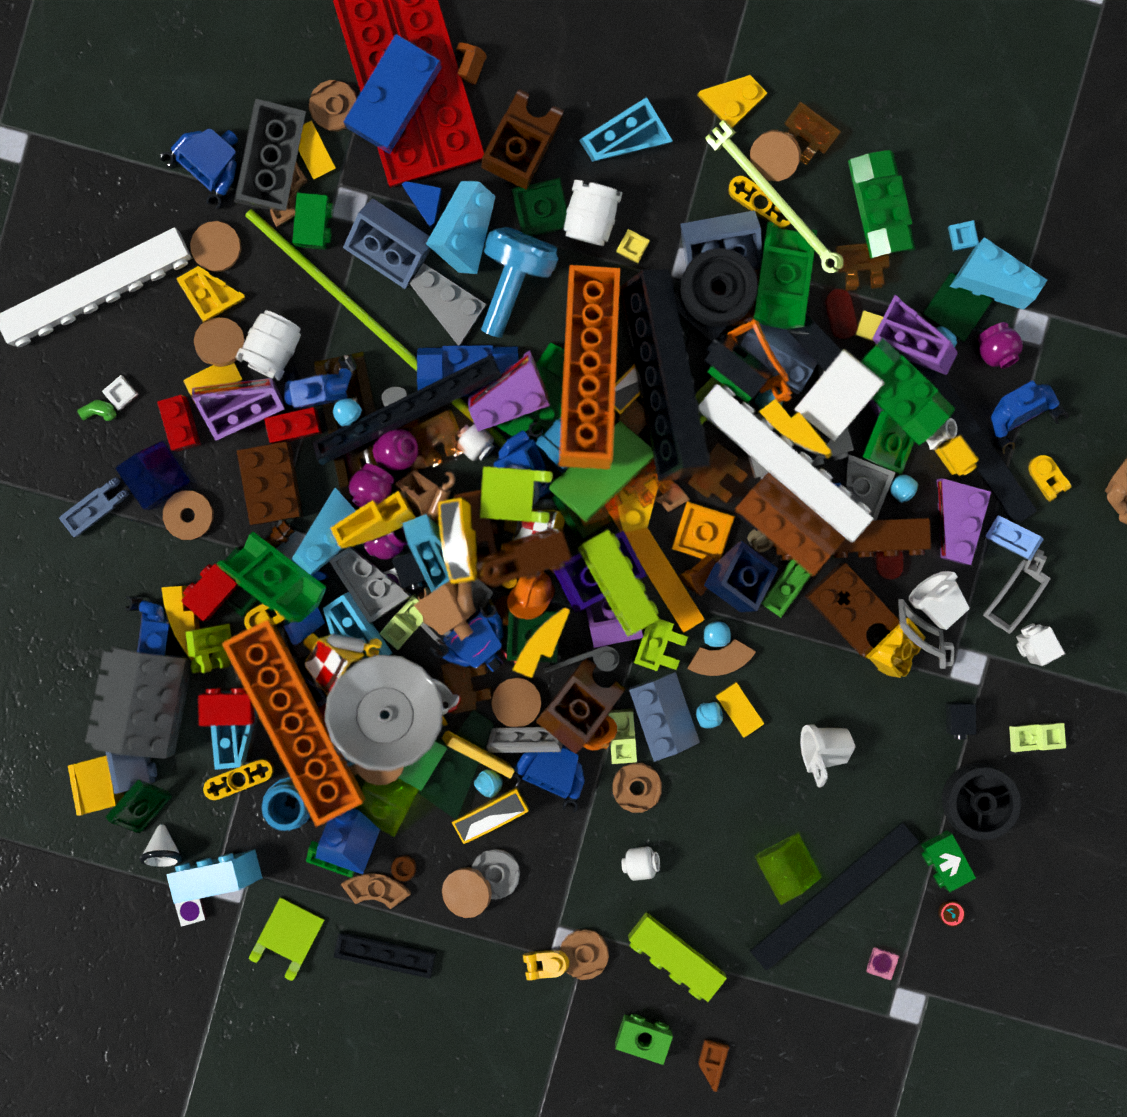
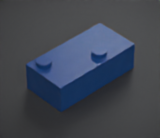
M396 34L343 121L346 128L390 154L442 68L440 60Z

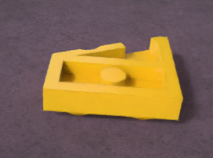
M751 75L701 90L697 96L721 121L725 120L733 128L767 95V92Z
M199 266L177 278L178 283L203 323L245 300L243 293L232 289L225 282L213 277Z
M657 474L632 479L615 495L620 523L624 533L648 528L660 482L658 481Z

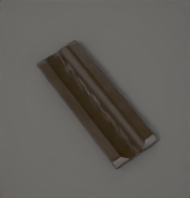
M364 352L351 354L357 364V369L351 372L352 375L346 390L347 398L357 402L362 409L361 415L357 420L376 411ZM340 357L315 361L316 376L339 374V371L342 369L338 362ZM337 402L323 404L328 434L343 428L333 415V408ZM377 438L334 459L340 492L352 507H357L358 505L352 501L354 497L350 494L349 483L357 471L362 470L364 465L368 463L388 472V469L381 467L376 462L373 455V446Z

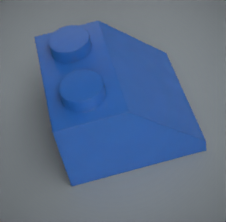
M352 808L328 820L318 844L315 858L363 875L380 829L363 813Z

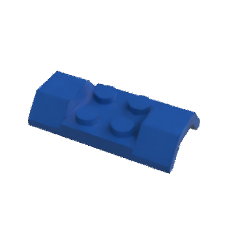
M481 345L418 348V390L491 354L496 359L502 374L507 367L513 366L518 362V347ZM478 388V389H476V390H474V391H472V392H470V393H468V394H466V395H464V396H462V397H470V396L473 395L476 391H478L480 388Z

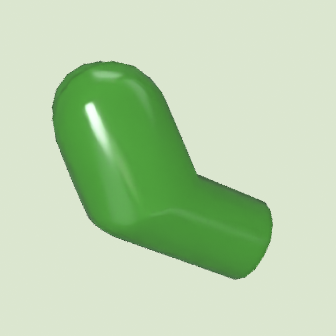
M94 400L77 410L82 420H86L95 414L103 416L106 421H111L116 417L113 405L101 400Z

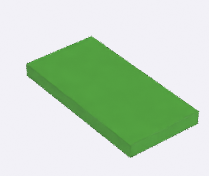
M619 421L613 427V450L610 469L570 467L550 485L549 490L587 522L654 459L652 448Z

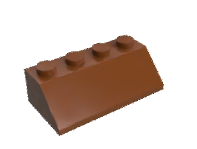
M769 472L735 508L738 514L812 577L846 539Z

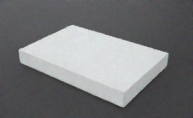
M843 350L794 410L798 413L800 412L810 423L835 441L883 385L884 381L847 351Z

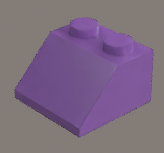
M606 598L586 607L594 648L643 638L642 630L627 637Z

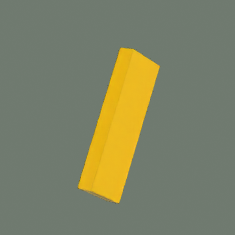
M446 731L442 737L447 746L508 778H511L515 772L509 762L450 731Z

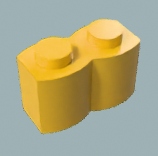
M961 435L947 440L934 450L951 475L956 473L959 476L966 475L977 467L975 463L979 459Z

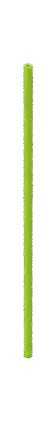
M253 209L246 213L245 217L417 371V358ZM458 398L451 402L474 423L469 412V405L464 400ZM493 427L485 429L493 436L494 442L502 448L507 439Z

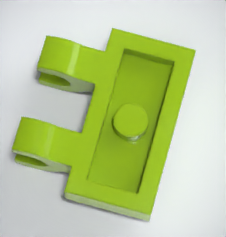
M659 619L646 627L634 663L658 671L659 665L677 670L680 660L663 654L668 641L685 646L688 636L673 632V623Z
M229 623L185 632L189 657H194L191 662L193 673L201 671L205 673L218 667H230L229 656L222 645L223 642L231 639Z

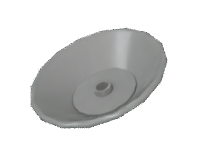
M375 655L356 661L337 678L327 696L325 721L332 742L346 759L366 769L392 771L413 764L431 749L441 730L443 703L436 683L421 666L401 656ZM384 711L390 714L386 720L380 717V714Z

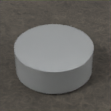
M391 387L385 390L382 394L384 407L406 397V391L401 387Z

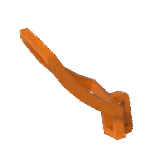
M753 320L729 332L728 335L737 342L736 336L754 328L767 356L779 373V375L768 379L759 391L762 394L771 389L779 403L782 401L788 402L792 398L790 395L792 392L786 383L789 381L788 374L772 352L758 321Z

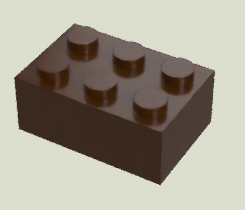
M281 442L237 450L250 525L304 517L291 443Z

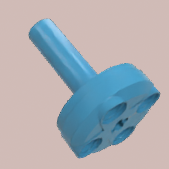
M510 227L497 228L489 232L484 250L488 256L504 264L481 328L483 332L502 338L525 274L550 277L558 261L557 247Z

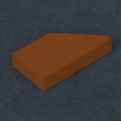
M704 1039L698 1064L713 1091L717 1092L729 1045Z

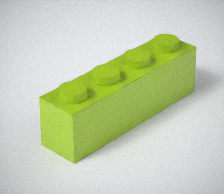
M609 530L582 544L577 549L628 637L659 620L656 615L658 610L651 600L648 601L644 594L646 590L642 581L639 578L636 579L631 571L633 566L627 556L623 557L619 550L620 543L614 534H610Z
M647 912L628 935V939L631 942L629 945L639 954H642V952L646 953L651 957L649 961L660 970L664 967L670 972L669 977L679 985L682 983L690 988L689 992L698 1000L703 998L709 1002L727 979L721 969Z

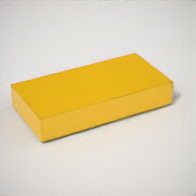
M737 682L716 695V698L743 738L764 725V722Z

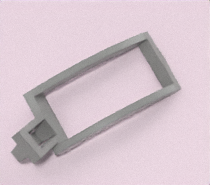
M1038 549L1031 561L1023 560L1018 565L1009 581L983 614L993 624L1009 634L1025 617L1051 579L1041 572L1047 559L1046 556H1043L1044 551ZM1021 570L1039 581L1041 585L1010 626L991 612L1009 590Z
M899 599V618L902 631L916 645L939 657L940 669L952 666L954 663V644L944 642L943 630L922 620L903 599ZM906 616L921 628L939 636V649L917 636L908 626ZM945 650H950V659H946Z

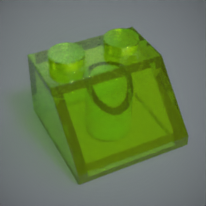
M399 778L387 785H374L365 782L361 791L366 799L363 803L354 807V809L363 813L380 830L395 837L419 789Z
M798 832L754 855L780 905L803 894L822 877Z

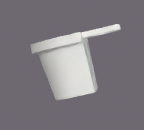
M942 571L928 577L917 585L909 596V602L914 608L921 609L939 628L945 630L970 609L955 581L957 575L950 571Z
M813 724L805 725L802 728L800 744L807 772H813L817 786L823 787L827 780L826 768L847 763L855 749L854 741L847 728H817Z

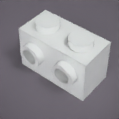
M1033 623L1022 628V634L1016 636L1019 642L1016 646L1023 657L1026 656L1032 664L1043 666L1065 654L1051 627L1040 624L1035 626Z

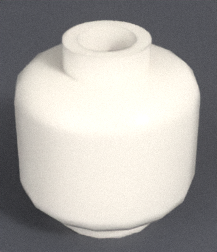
M475 424L471 427L465 425L457 434L460 438L457 447L472 461L478 459L483 461L495 447L493 445V436L485 429L478 431Z
M651 847L631 848L627 851L626 857L622 858V870L633 881L652 879L655 877L656 872L660 871L659 855Z

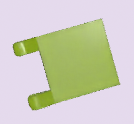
M483 467L480 518L548 523L550 518L548 512L532 511L534 481L551 482L553 473L551 471Z
M280 897L249 959L257 963L265 948H268L292 960L285 978L293 981L324 919Z

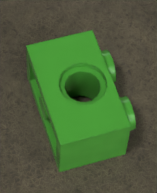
M624 1014L615 1041L616 1050L664 1065L673 1038L672 1030L664 1023L655 1022L652 1024L646 1022L645 1018L640 1015L631 1014V1016ZM643 1032H647L651 1035V1039L647 1042H641L638 1036Z

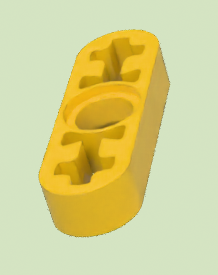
M737 176L731 180L728 192L734 200L751 211L755 210L756 215L767 222H773L780 229L786 228L790 224L789 220L778 222L776 220L778 216L774 212H771L770 216L765 214L770 210L773 202L757 184L744 176ZM742 182L745 184L744 190L748 193L752 189L756 191L752 194L749 202L745 200L748 196L746 193H735L736 187L734 184L739 185ZM764 196L768 201L767 207L764 209L756 208L754 205L755 197ZM775 206L774 210L778 213H781V211Z
M265 758L247 763L210 778L205 782L203 792L208 799L219 800L267 781L274 773V765ZM258 764L268 767L265 777L261 773L254 775L252 778L255 781L251 782V775L246 768L249 767L250 772H253L259 768ZM240 772L244 774L246 781L243 786H236L233 783L232 776L234 773ZM226 776L228 786L220 789L219 795L216 792H211L212 782H215L216 785L226 782L223 778Z

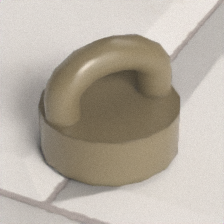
M754 529L747 537L750 546L756 552H764L773 546L769 539Z

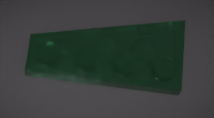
M473 709L456 735L484 749L494 723ZM447 746V750L422 791L417 789L416 792L457 820L479 762Z

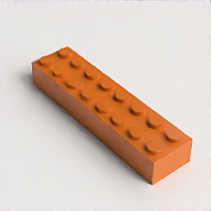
M569 266L559 466L594 469H610L620 268Z
M273 618L223 642L222 645L316 827L363 803L366 798L343 754L332 742L326 721Z

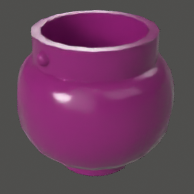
M998 323L978 336L980 355L988 365L993 367L1000 366L1002 369H1005L1020 359L1018 355L1022 352L1023 341L1014 329L1009 328L1008 323Z
M397 428L385 433L380 438L378 437L373 446V455L376 462L381 467L394 471L407 469L413 465L418 457L419 449L415 437L409 431L402 428Z
M365 464L362 470L357 471L350 480L349 491L354 497L352 501L359 507H363L372 500L376 504L381 503L391 496V485L394 483V478L388 472L375 465Z
M402 526L363 544L370 555L386 560L400 554L403 547L408 544Z

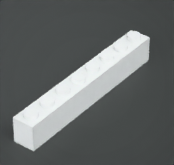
M174 227L0 313V331L7 344L17 347L25 346L31 342L30 338L38 334L39 336H45L51 333L53 327L59 324L67 325L76 320L75 316L83 312L84 314H89L98 309L97 305L105 301L111 303L121 298V293L128 290L129 292H134L142 288V283L150 279L152 281L161 279L166 275L165 272L172 268L178 270L188 265L187 261L192 259V256L180 231Z
M717 384L699 405V412L849 542H853L873 520L869 515L871 510L862 502L856 504L851 500L852 494L842 485L837 488L830 482L832 477L822 468L819 471L811 465L813 460L801 451L798 454L791 448L794 444L783 435L779 438L773 433L774 427L764 418L759 421L753 415L755 411L747 403L742 402L740 404L733 398L735 393L725 385L721 388Z

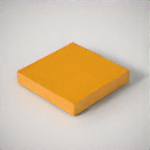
M687 501L671 549L701 559L709 555L717 563L722 558L735 517Z

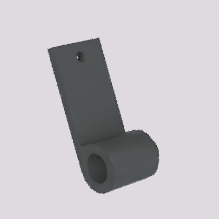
M605 645L563 660L558 655L557 663L549 662L550 664L544 666L543 670L547 673L593 656L594 662L600 670L612 671L619 663V654L614 647Z

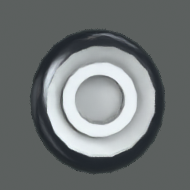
M163 824L156 828L146 849L139 858L142 864L152 867L173 866L179 864L183 859L166 826Z

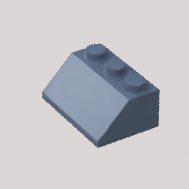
M373 198L358 212L343 246L345 250L404 289L408 287L431 250L426 245L430 237L429 235Z
M755 210L680 224L686 267L696 256L707 250L726 248L743 255L750 262L754 270L760 269L762 258L761 228Z
M759 323L772 352L788 374L789 381L786 383L789 389L795 394H799L814 371L817 362L786 329L765 326ZM754 328L748 330L740 345L774 372L770 378L779 375L761 345Z
M676 672L629 687L653 761L678 754L700 743Z
M106 752L114 794L128 791L138 779L149 784L155 782L157 768L154 762L151 763L150 757L119 755Z

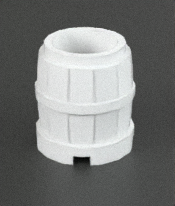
M574 180L573 194L566 210L565 236L604 246V243L608 242L612 227L615 224L617 204L620 203L623 192H617L615 189L595 183L586 185L581 180Z
M265 310L264 314L261 313L252 328L249 329L243 347L239 349L235 358L241 363L243 360L249 362L248 367L269 378L273 379L275 377L277 381H280L285 372L283 369L295 352L294 350L301 336L299 333L301 329L282 316Z

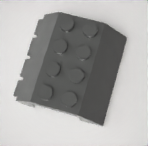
M112 647L111 652L103 651L100 669L109 671V674H99L95 694L104 696V699H94L90 720L99 721V725L89 724L86 743H91L95 750L119 755L165 759L175 755L191 675V659L184 655L170 654V656L141 653L119 647Z

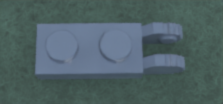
M117 477L101 488L95 489L59 517L74 538H77L116 508L115 505L130 495L127 490H123L111 500L106 496L105 493L114 489L120 483Z

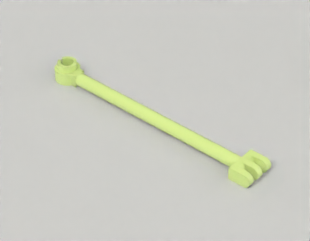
M722 120L719 125L725 132L723 133L719 128L715 127L712 132L718 139L715 140L712 135L708 134L705 137L707 142L715 150H719L723 146L819 254L822 259V267L826 272H838L839 270L836 268L841 269L843 267V257L836 252H831L824 246L730 139L736 132L725 120ZM830 258L835 261L833 268L827 264Z

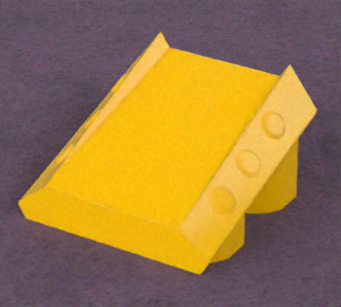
M906 618L908 626L917 636L924 640L926 637L911 619ZM899 623L865 657L869 658L880 672L888 676L901 678V676L905 677L908 675L912 666V658L920 652L921 647L908 638L900 628Z
M106 755L68 765L77 816L113 807L127 793V791L114 794Z

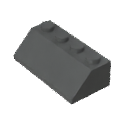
M259 99L255 100L234 198L235 203L261 209L286 211L306 111Z

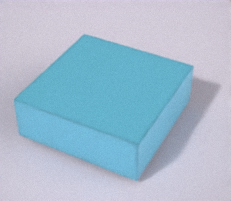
M974 220L948 227L953 251L976 247L979 244Z

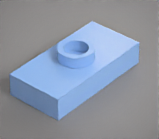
M999 515L985 536L988 540L1030 561L1043 541L1041 536Z

